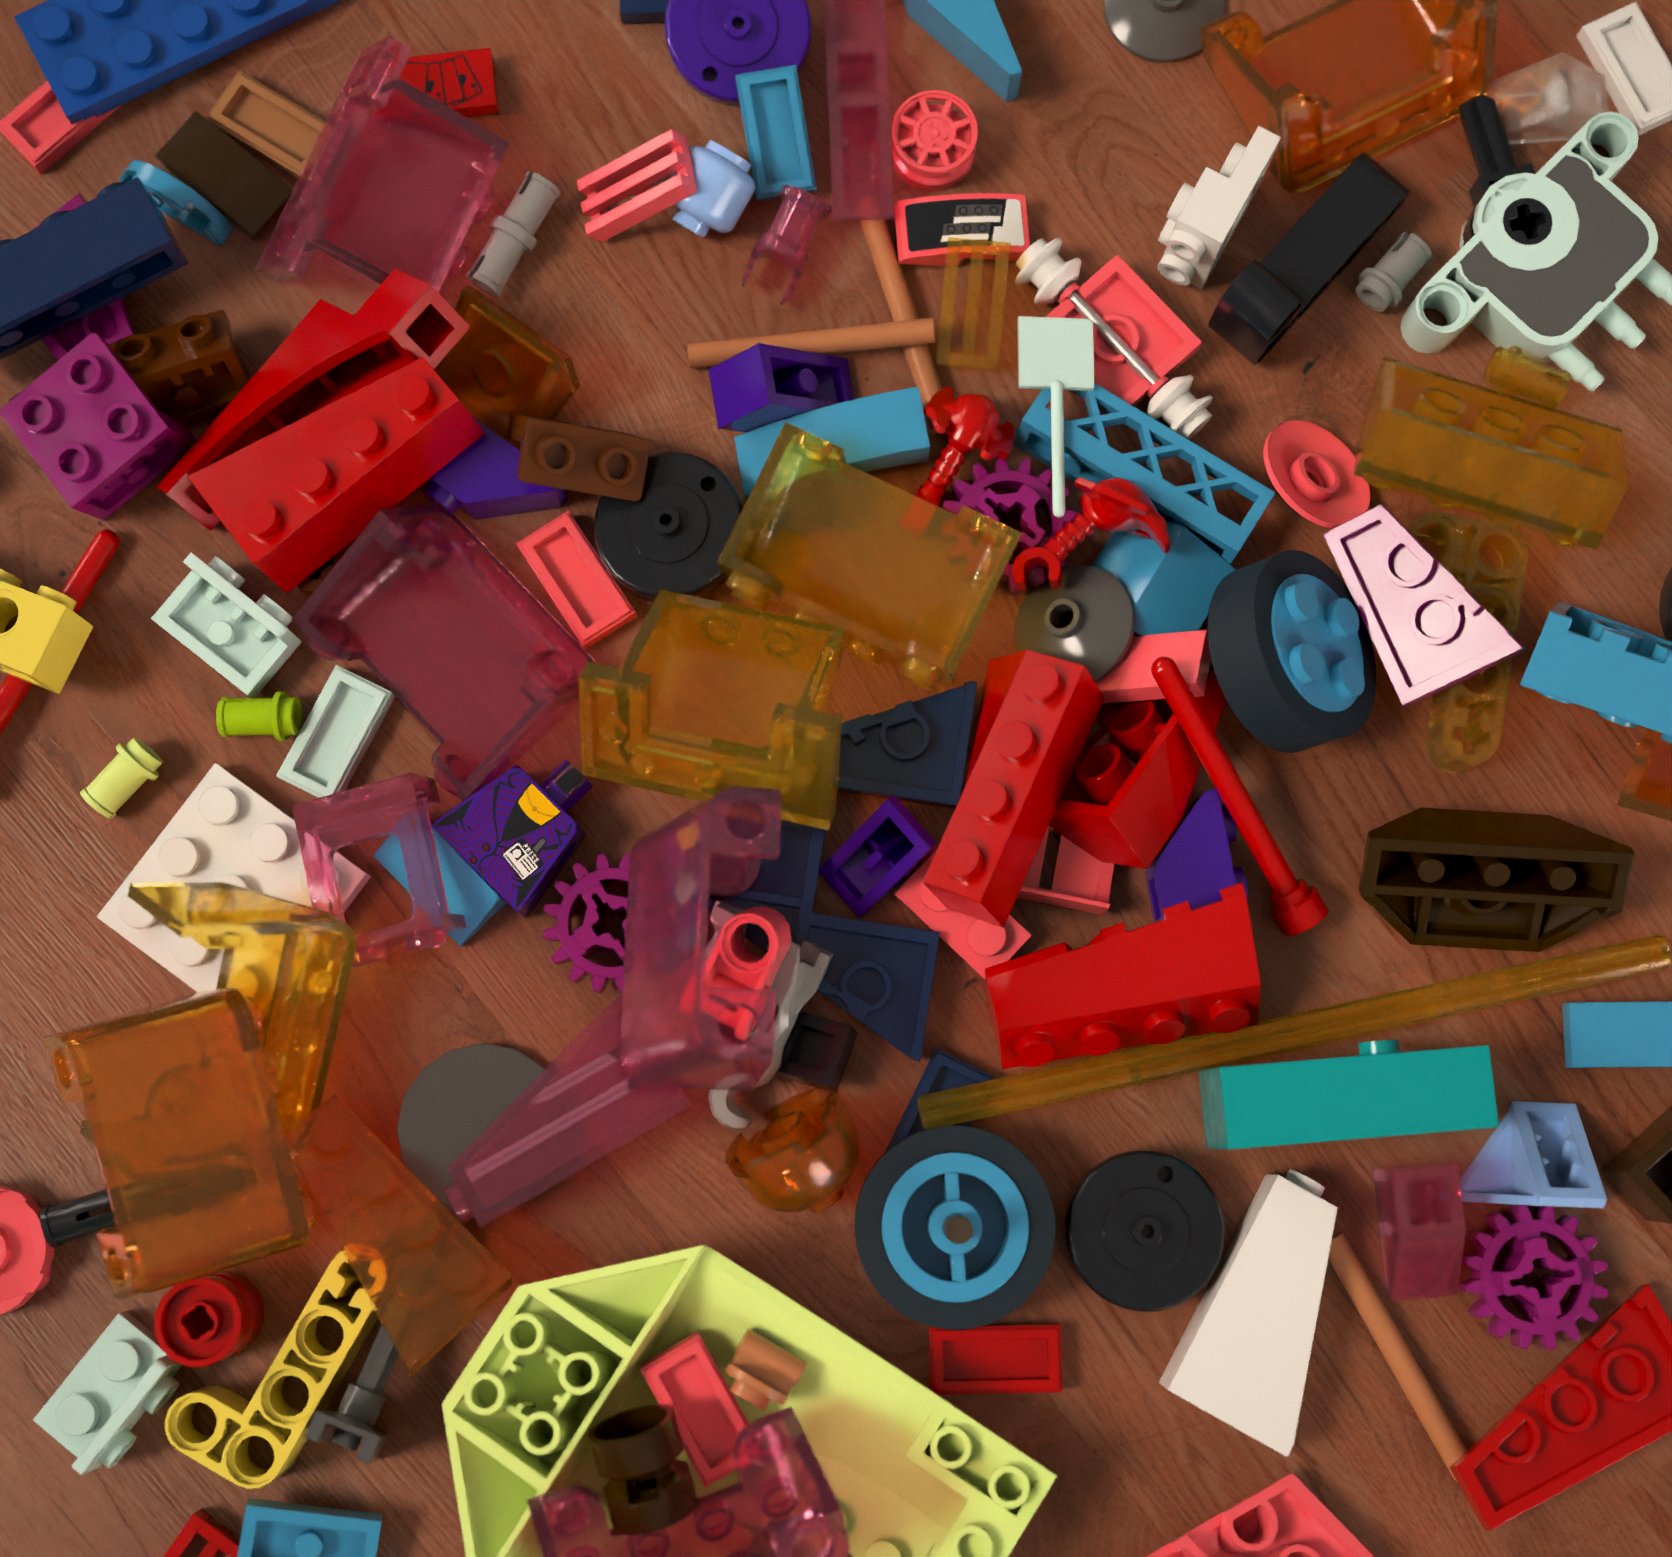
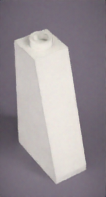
M1289 1169L1285 1178L1276 1174L1265 1175L1158 1382L1168 1391L1288 1457L1294 1445L1338 1207L1321 1198L1325 1190L1324 1186L1292 1169Z

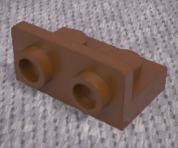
M217 310L205 315L190 316L179 323L144 334H133L123 338L121 341L109 344L110 348L158 411L185 425L221 414L251 379L233 342L230 321L224 310Z
M511 412L507 437L521 442L516 478L519 481L631 501L641 499L651 439L624 432Z

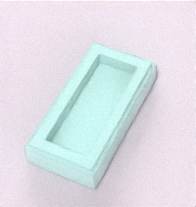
M336 665L276 777L337 807L396 696L392 692Z

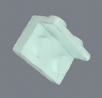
M129 1312L118 1313L35 1416L33 1421L77 1457L71 1467L80 1475L87 1474L100 1468L102 1465L107 1469H111L134 1444L137 1436L130 1430L145 1411L154 1415L177 1390L180 1382L173 1376L181 1368L182 1364L171 1360L160 1348L156 1335Z

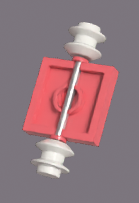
M1041 238L1030 245L1016 262V266L1021 271L1017 275L1015 283L1023 285L1032 281L1038 288L1034 299L1036 305L1053 303L1058 300L1059 305L1046 317L1093 319L1094 383L1134 407L1148 396L1151 400L1148 404L1147 415L1155 420L1163 418L1170 426V429L1188 440L1197 434L1213 416L1206 409L1212 402L1213 397L1209 395L1196 399L1189 391L1194 380L1192 375L1175 377L1170 381L1168 377L1199 350L1202 341L1118 254L1084 284L1079 286L1076 281L1079 278L1082 261L1080 258H1074L1065 262L1058 255L1063 243L1060 238H1056L1049 243ZM1077 396V397L1083 402V404L1085 405L1084 399H1082L1081 397ZM1099 409L1100 415L1107 414Z

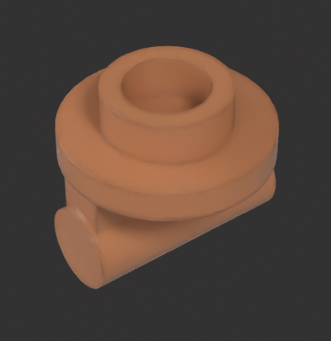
M747 1329L738 1343L735 1355L726 1367L725 1372L735 1378L730 1388L732 1393L765 1411L770 1400L784 1405L790 1390L800 1379L807 1362Z

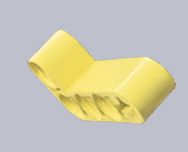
M376 1243L360 1244L339 1252L326 1269L251 1401L218 1385L205 1386L178 1398L169 1408L165 1418V1433L170 1443L181 1453L232 1483L247 1489L260 1488L285 1474L295 1463L308 1440L305 1438V1435L316 1410L326 1409L397 1284L399 1264L394 1254L385 1246ZM369 1260L372 1264L368 1274L376 1279L375 1284L359 1288L350 1303L333 1300V1296L338 1299L351 1294L359 1278V1275L351 1269L352 1266ZM327 1315L335 1318L342 1326L344 1339L337 1351L325 1349L317 1340L316 1327L318 1321L323 1316ZM288 1376L298 1377L306 1383L309 1390V1400L303 1410L293 1409L285 1403L282 1396V1386ZM198 1402L207 1404L216 1415L217 1426L212 1436L202 1435L194 1428L192 1411ZM253 1436L265 1438L271 1444L274 1450V1461L270 1469L258 1468L251 1462L248 1456V1445Z

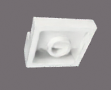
M1258 125L1247 147L1238 142L1234 144L1219 173L1206 167L1195 188L1187 183L1182 185L1166 217L1169 219L1158 239V242L1167 246L1157 266L1161 275L1173 283L1179 285L1192 284L1201 290L1203 289L1258 190L1281 139L1280 136Z

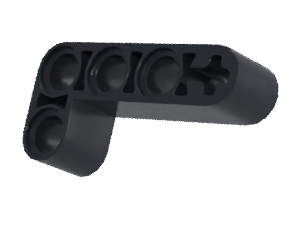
M1362 152L1261 262L1257 259L1253 260L1237 276L1219 300L1208 327L1254 366L1257 365L1391 219L1410 195L1411 190L1367 153Z

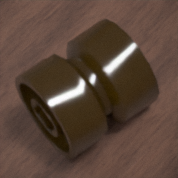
M667 1405L635 1407L610 1416L592 1427L587 1435L598 1475L609 1479L603 1488V1493L614 1532L621 1535L652 1533L684 1520L695 1511L699 1502L687 1462L677 1459L684 1447L672 1407Z

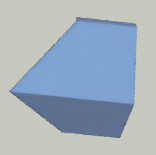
M1511 1101L1509 1111L1499 1123V1127H1496L1445 1201L1604 1208L1607 1197L1576 1104Z

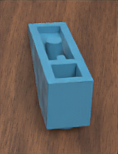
M902 0L908 16L1005 102L1018 98L1022 69L994 0Z

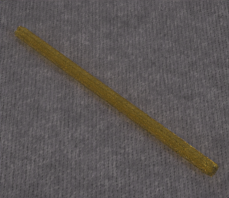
M1654 935L1260 1021L1258 1025L1243 1027L1231 1033L1213 1032L1178 1039L1168 1044L1149 1045L924 1094L917 1100L918 1112L924 1129L950 1126L1663 970L1671 966L1672 955L1666 938L1662 935Z

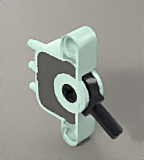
M1484 94L1475 96L1459 106L1458 112L1479 177L1469 190L1474 209L1462 227L1459 244L1460 250L1423 286L1403 315L1400 326L1402 337L1408 346L1417 352L1426 354L1437 353L1448 347L1471 323L1502 353L1518 364L1534 367L1553 361L1576 383H1581L1588 391H1594L1604 381V376L1595 368L1594 363L1577 349L1572 342L1594 320L1616 340L1624 342L1630 349H1635L1646 338V334L1636 326V321L1613 301L1635 278L1657 298L1664 299L1672 307V275L1653 258L1657 251L1659 238L1656 226L1642 208L1611 182L1637 149L1639 139L1637 129L1629 118L1620 113L1610 111L1599 113L1591 118L1535 174L1532 163L1516 166L1495 100L1491 96H1485ZM1591 144L1600 145L1605 148L1610 158L1596 153ZM1431 308L1441 312L1446 318L1447 326H1439L1430 322L1425 316L1423 309Z

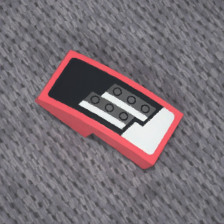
M967 193L936 195L899 200L894 205L899 264L956 267L964 258L1017 262L1023 252L1030 246L1025 194Z

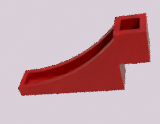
M396 268L355 315L320 299L160 482L157 488L203 527L211 531L221 520L188 476L421 357H424L431 367L435 369L469 330L470 326L430 284Z

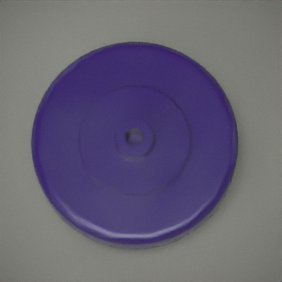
M669 0L667 4L665 37L673 65L682 79L694 91L714 102L740 106L735 75L796 65L798 74L808 53L811 36V18L806 0Z

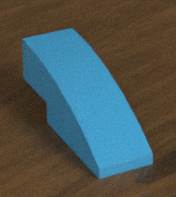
M919 386L833 404L782 419L734 437L745 499L813 487L812 480L818 479L820 484L832 481L833 484L866 479L867 471L928 461L930 450Z

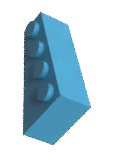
M1559 601L1549 612L1520 685L1536 690L1539 694L1565 704L1574 703L1598 711L1597 714L1619 725L1635 728L1637 724L1662 733L1660 738L1672 744V641Z

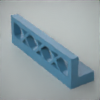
M1094 383L1093 391L1069 390L1084 399L1089 417L1070 421L1064 419L1065 477L1073 482L1078 477L1094 483L1115 477L1133 481L1145 491L1165 521L1185 526L1225 561L1231 564L1276 492ZM1042 389L1021 420L1013 445L1052 468L1051 410L1047 408L1051 403V389ZM1099 409L1107 414L1100 415ZM1121 424L1127 425L1138 432L1142 450L1123 454L1108 445L1104 428ZM1092 430L1094 436L1090 435L1086 431ZM1153 442L1160 445V447L1154 448ZM1177 456L1185 460L1192 466L1196 483L1177 487L1162 478L1158 460ZM1146 462L1147 469L1141 466L1140 463ZM1207 474L1213 477L1214 479L1208 480ZM1232 489L1254 502L1241 525L1217 512L1212 492ZM1200 495L1201 501L1197 500L1192 496Z

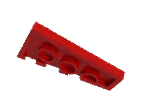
M1649 1284L1639 1286L1449 1467L1484 1530L1497 1528L1672 1432V1323Z

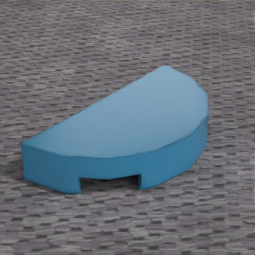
M139 160L131 161L118 179L119 182H128L139 177L157 202L162 214L216 245L219 243L223 246L234 230L225 216L210 202L180 180L149 163Z

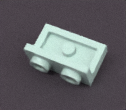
M191 552L183 561L191 569L190 573L151 619L250 698H256L302 643L287 628L294 618L265 594L255 603L238 590L245 582V579L217 556H214L207 565Z

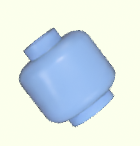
M712 140L708 141L705 148L699 145L690 146L689 150L697 193L673 205L677 208V211L672 220L702 238L706 236L709 228L719 233H728L737 224L754 193V180L747 174L752 165ZM676 171L673 172L671 178L677 175Z

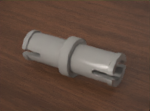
M526 172L523 182L502 216L495 215L490 223L489 228L492 234L472 268L467 271L465 275L467 280L482 291L492 296L500 297L503 287L524 252L531 253L537 244L534 235L554 201L561 194L560 189L555 184L538 173Z

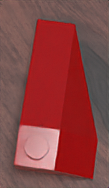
M1203 626L1201 630H1207L1208 632V626ZM1211 661L1204 696L1195 698L1215 732L1226 699L1219 686ZM1166 699L1129 701L1119 709L1111 704L1097 717L1102 727L1085 742L1049 823L1054 832L1063 835L1101 862L1148 869L1181 822L1202 763Z

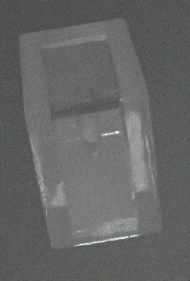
M1564 52L1485 83L1481 89L1482 94L1491 96L1495 100L1509 144L1568 141L1591 118L1599 113L1609 112L1604 75Z

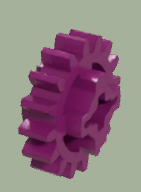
M998 457L995 471L990 474L977 463L972 468V485L960 479H957L953 484L952 492L960 502L944 501L941 515L954 522L941 526L940 540L956 542V545L948 551L947 561L949 564L959 563L963 560L967 563L963 580L967 583L974 580L979 574L986 577V593L992 594L997 588L998 582L1003 581L1008 583L1012 596L1019 595L1020 590H1018L1012 575L1013 564L998 563V560L1015 558L1023 550L1030 547H1043L1051 537H1055L1054 534L1059 529H1064L1063 525L1069 520L1072 522V518L1077 515L1075 511L1065 510L1063 517L1058 518L1054 516L1052 491L1049 488L1052 471L1047 469L1037 478L1030 475V459L1024 458L1018 470L1013 471L1009 470L1006 460ZM1065 488V503L1070 494L1067 488ZM1000 489L1018 490L1016 493L996 494L994 491ZM1040 506L1044 509L1048 518L1049 539L1044 536L1046 531L1039 527L1036 522V512ZM968 514L972 516V522L980 527L981 531L979 543L975 547L967 532L966 518ZM1011 517L1020 523L1018 530L1011 529L1005 535L997 531L998 522L1005 524ZM1063 560V562L1060 564L1061 569L1064 566L1065 560ZM1041 565L1032 567L1026 575V578L1037 589L1043 586L1046 580L1043 570L1044 566Z
M599 854L597 856L596 871L589 873L578 862L573 865L574 874L578 880L572 886L566 882L556 881L554 887L564 898L561 904L544 905L543 911L557 919V926L543 931V938L547 941L561 943L562 947L552 955L551 959L556 965L565 964L570 961L574 963L568 978L574 983L578 984L588 974L593 975L592 987L594 992L602 994L607 987L608 981L615 980L620 993L628 994L630 993L631 977L638 975L646 984L651 985L654 983V978L649 967L653 963L657 962L669 968L673 964V961L663 950L666 943H682L683 936L669 929L670 922L684 917L681 907H666L665 901L673 895L675 889L670 882L661 884L656 888L652 885L658 872L652 864H649L637 874L634 872V858L631 855L625 854L620 861L619 868H612L607 856ZM622 882L633 885L641 891L625 898L609 894L603 884ZM583 898L587 904L584 922L572 934L573 913L577 904ZM600 900L609 910L612 909L619 916L626 913L629 914V917L622 923L625 931L623 936L629 944L628 949L620 940L615 939L608 932L599 935L598 931L606 925L602 916L604 912L599 905ZM653 914H656L654 938L645 951L639 942L643 923L651 919ZM600 950L617 953L625 965L606 967L597 965L585 957L594 955Z
M1511 1204L1509 1211L1510 1221L1500 1213L1490 1212L1487 1214L1486 1220L1491 1231L1485 1234L1470 1230L1467 1235L1471 1242L1478 1247L1475 1256L1467 1254L1459 1255L1458 1258L1460 1264L1472 1268V1278L1459 1282V1290L1475 1293L1478 1297V1300L1467 1310L1469 1314L1479 1319L1491 1316L1492 1318L1488 1323L1486 1332L1493 1337L1501 1339L1511 1330V1345L1523 1349H1528L1533 1335L1538 1346L1546 1350H1554L1556 1348V1332L1568 1340L1577 1341L1580 1339L1579 1330L1575 1322L1580 1318L1596 1323L1599 1319L1597 1313L1588 1306L1591 1297L1605 1298L1608 1296L1607 1289L1594 1284V1274L1607 1270V1262L1592 1260L1588 1256V1252L1598 1243L1596 1237L1585 1234L1575 1237L1574 1233L1579 1219L1574 1216L1563 1215L1554 1223L1555 1213L1552 1206H1537L1531 1217V1213L1526 1205ZM1540 1232L1553 1238L1563 1248L1568 1257L1561 1258L1549 1251L1546 1238H1541ZM1505 1244L1506 1252L1497 1266L1493 1267L1497 1253ZM1533 1265L1554 1270L1552 1273L1542 1274V1278L1533 1280L1532 1287L1510 1282L1514 1279L1523 1278V1274L1532 1272ZM1572 1286L1566 1302L1560 1308L1559 1302L1569 1287ZM1497 1296H1510L1517 1301L1519 1313L1524 1314L1525 1320H1521L1507 1311Z

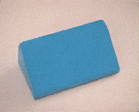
M414 807L404 816L373 856L449 936L462 947L508 902L431 826L432 823Z

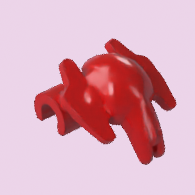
M948 386L943 387L932 396L923 412L932 418L934 429L938 433L944 434L946 431L949 437V444L941 450V457H937L934 462L935 467L933 466L928 473L930 476L915 492L911 499L912 502L899 521L898 526L917 537L922 535L936 512L946 487L951 485L954 480L953 476H956L960 470L958 468L959 465L962 466L966 453L971 450L982 449L979 456L985 460H991L995 457L1007 460L1014 444V426L1009 421H1006L1004 425L999 424L1001 421L1000 413L988 396L982 394H963L956 399L953 397V388Z
M1078 477L1074 484L1085 491L1078 500L1083 513H1078L1072 518V522L1069 520L1063 525L1064 529H1059L1054 534L1055 537H1051L1043 547H1030L1023 550L1015 558L1012 565L1014 581L1018 590H1026L1027 572L1032 567L1041 565L1049 570L1048 577L1051 589H1059L1062 582L1060 564L1069 555L1068 552H1072L1077 547L1076 544L1080 545L1085 540V536L1089 537L1094 533L1093 530L1096 528L1105 532H1125L1145 539L1152 538L1160 549L1167 554L1170 551L1168 525L1145 491L1133 481L1115 477L1094 483Z

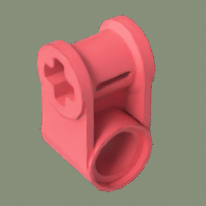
M760 906L750 908L728 920L721 929L708 960L700 970L690 989L684 1005V1012L692 1016L701 1012L733 1028L734 1037L746 1041L766 1006L771 993L770 987L790 946L791 930L785 917L773 908ZM746 923L758 924L766 931L769 937V948L765 956L753 955L746 950L741 936Z

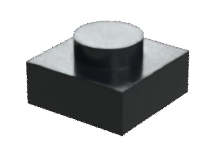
M800 1011L783 1048L780 1068L775 1074L784 1079L837 1094L858 1033L851 1025Z

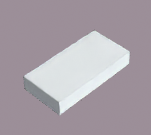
M1634 2L1584 25L1576 37L1619 113L1631 120L1637 129L1638 136L1671 121L1672 64L1638 4Z

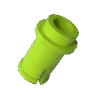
M277 691L273 697L231 698L224 696L217 703V729L220 736L224 738L231 736L274 735L277 741L286 742L290 735H298L302 729V704L298 697H289L285 691Z

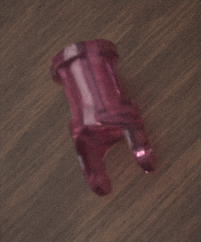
M789 185L781 187L779 197L782 199L781 206L768 232L760 233L742 276V286L745 287L756 261L763 257L776 260L785 265L791 271L792 279L779 304L781 306L790 298L793 290L796 289L808 264L810 256L806 251L819 222L828 219L832 212V208L820 198Z

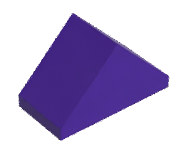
M893 795L820 867L819 873L860 918L918 869L935 851L937 843Z

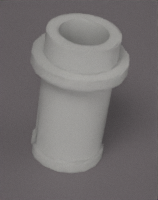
M1407 232L1401 233L1393 246L1373 268H1365L1359 274V285L1356 287L1358 298L1364 305L1376 312H1383L1387 308L1397 306L1402 300L1401 291L1419 270L1432 259L1431 249L1419 236L1413 233L1409 236Z

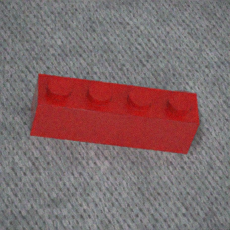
M1028 649L989 660L965 788L922 881L947 909L1004 928L1104 700L1103 694L1084 665Z
M1241 882L1219 890L1222 897L1221 901L1191 910L1188 901L1162 909L1165 917L1164 920L1131 931H1127L1124 922L1099 930L1100 935L1095 937L1089 945L1075 950L1066 942L985 968L987 1006L1002 1070L1020 1066L1038 1067L1054 1060L1082 1055L1100 1056L1116 1049L1150 1043L1168 1044L1179 1038L1213 1032L1231 1033L1243 1027L1258 1025L1261 982L1243 883Z

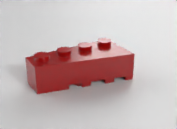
M421 357L191 474L188 478L252 563L282 590L288 593L478 440L485 432L426 359Z

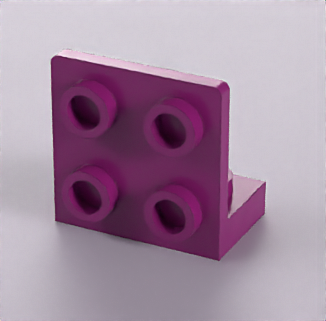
M91 333L0 410L3 419L70 508L104 521L182 457L197 441L184 423L158 411L104 338L96 333Z

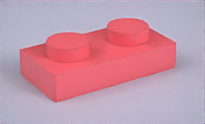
M935 850L894 895L933 932H940L939 938L985 980V968L1008 961L1032 935L1011 915H1009L1004 928L947 909L922 883L936 853Z

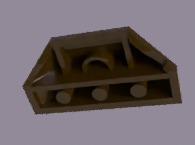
M1420 807L1368 832L1359 893L1411 945L1540 952L1581 932L1601 917L1606 920L1622 912L1635 853L1629 846L1550 815Z

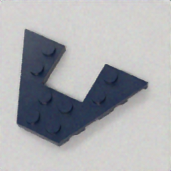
M976 681L966 682L964 686L914 702L910 700L896 705L893 709L874 715L867 714L825 728V731L788 743L781 742L759 749L757 753L745 757L732 758L707 766L685 894L710 913H712L716 901L725 900L745 911L760 906L777 910L785 917L790 926L791 941L801 946L804 940H807L834 954L817 991L911 1060L917 1062L921 1060L940 932L813 913L832 790L886 799L895 795L899 801L950 809L956 808L961 795L977 688ZM748 923L745 938L767 953L768 950L766 948L769 937L766 931L758 924Z

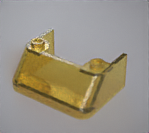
M130 883L128 897L179 937H191L203 947L225 950L201 1063L178 1065L163 1072L154 1081L148 1092L144 1115L83 1120L80 1133L129 1180L280 1164L296 1158L306 1149L314 1135L356 948V938L353 930L330 912L229 883Z

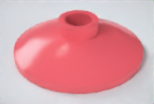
M1303 420L1285 421L1269 433L1263 449L1266 471L1277 492L1298 514L1319 526L1334 529L1368 511L1370 487L1366 474L1352 451L1334 434L1321 426Z

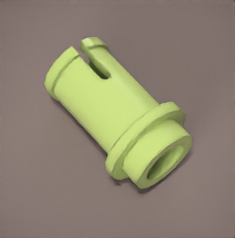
M133 737L127 744L120 742L116 746L118 754L80 792L81 797L93 809L108 819H112L116 815L118 809L148 778L155 781L159 777L157 768L163 763V760L151 747L137 737Z

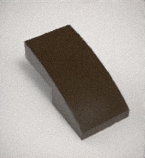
M197 111L189 117L155 155V158L178 179L204 199L206 198L251 240L293 194V191L269 169Z

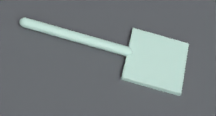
M1018 316V388L1051 389L1052 504L1054 516L1060 518L1065 515L1063 390H1094L1093 319Z

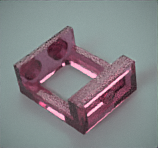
M407 773L292 805L322 957L347 958L348 967L364 966L386 960L385 949L407 944L409 952L431 949L447 943L445 933L467 928L464 915L449 913L428 807L440 804L435 779ZM388 834H395L400 841L413 904V913L405 922L353 935L346 927L333 863L334 854L339 848Z

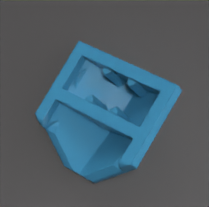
M1166 521L1170 537V551L1167 554L1160 549L1152 538L1145 539L1125 532H1114L1092 565V567L1102 569L1114 576L1129 593L1135 611L1134 634L1138 636L1201 630L1208 618L1210 603L1217 586L1224 577L1236 570L1183 525Z

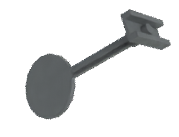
M487 1043L452 1049L424 1067L404 1095L397 1125L402 1161L420 1189L435 1199V1205L356 1384L349 1383L337 1412L316 1410L305 1438L317 1443L329 1441L336 1426L332 1442L356 1451L363 1437L365 1439L356 1459L368 1464L378 1461L389 1436L375 1427L386 1401V1398L381 1396L459 1215L465 1211L485 1214L516 1207L540 1191L561 1162L568 1130L562 1094L545 1068L517 1049Z

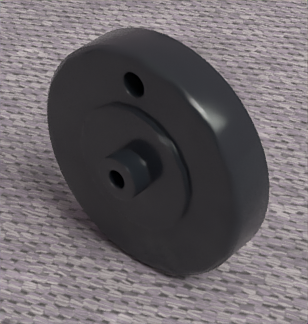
M662 452L649 455L641 499L631 501L601 496L594 518L596 547L604 565L613 578L633 595L659 604H682L697 600L713 592L733 573L741 559L746 543L747 523L745 511L733 484L720 469L707 460L681 452Z
M1136 1150L1108 1157L1092 1167L1081 1178L1068 1201L1064 1218V1240L1071 1264L1081 1280L1093 1292L1118 1307L1139 1312H1154L1178 1306L1191 1299L1208 1283L1221 1259L1225 1227L1218 1199L1208 1182L1198 1171L1174 1156L1155 1151Z

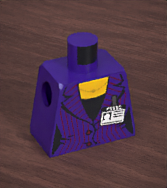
M567 759L540 786L520 766L516 765L442 815L431 826L519 914L526 918L534 910L584 840L586 833L567 812L593 785Z

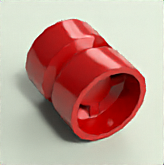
M214 1272L193 1277L174 1285L161 1298L155 1312L154 1333L160 1348L171 1360L187 1367H205L245 1351L257 1339L264 1323V1303L258 1289L247 1278L233 1272Z

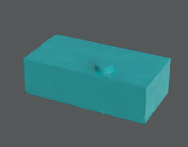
M1399 1039L1358 1043L1359 1056L1219 1067L1198 1071L1206 1149L1229 1150L1499 1127L1489 1045L1400 1053Z

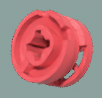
M940 90L917 93L908 98L899 107L892 123L891 155L896 172L906 183L924 191H942L957 185L966 177L974 162L978 135L977 121L971 108L958 96ZM938 100L946 103L945 105H927L926 101ZM953 105L954 107L959 109L963 113L965 118L961 114L956 112L954 109H952L951 106Z

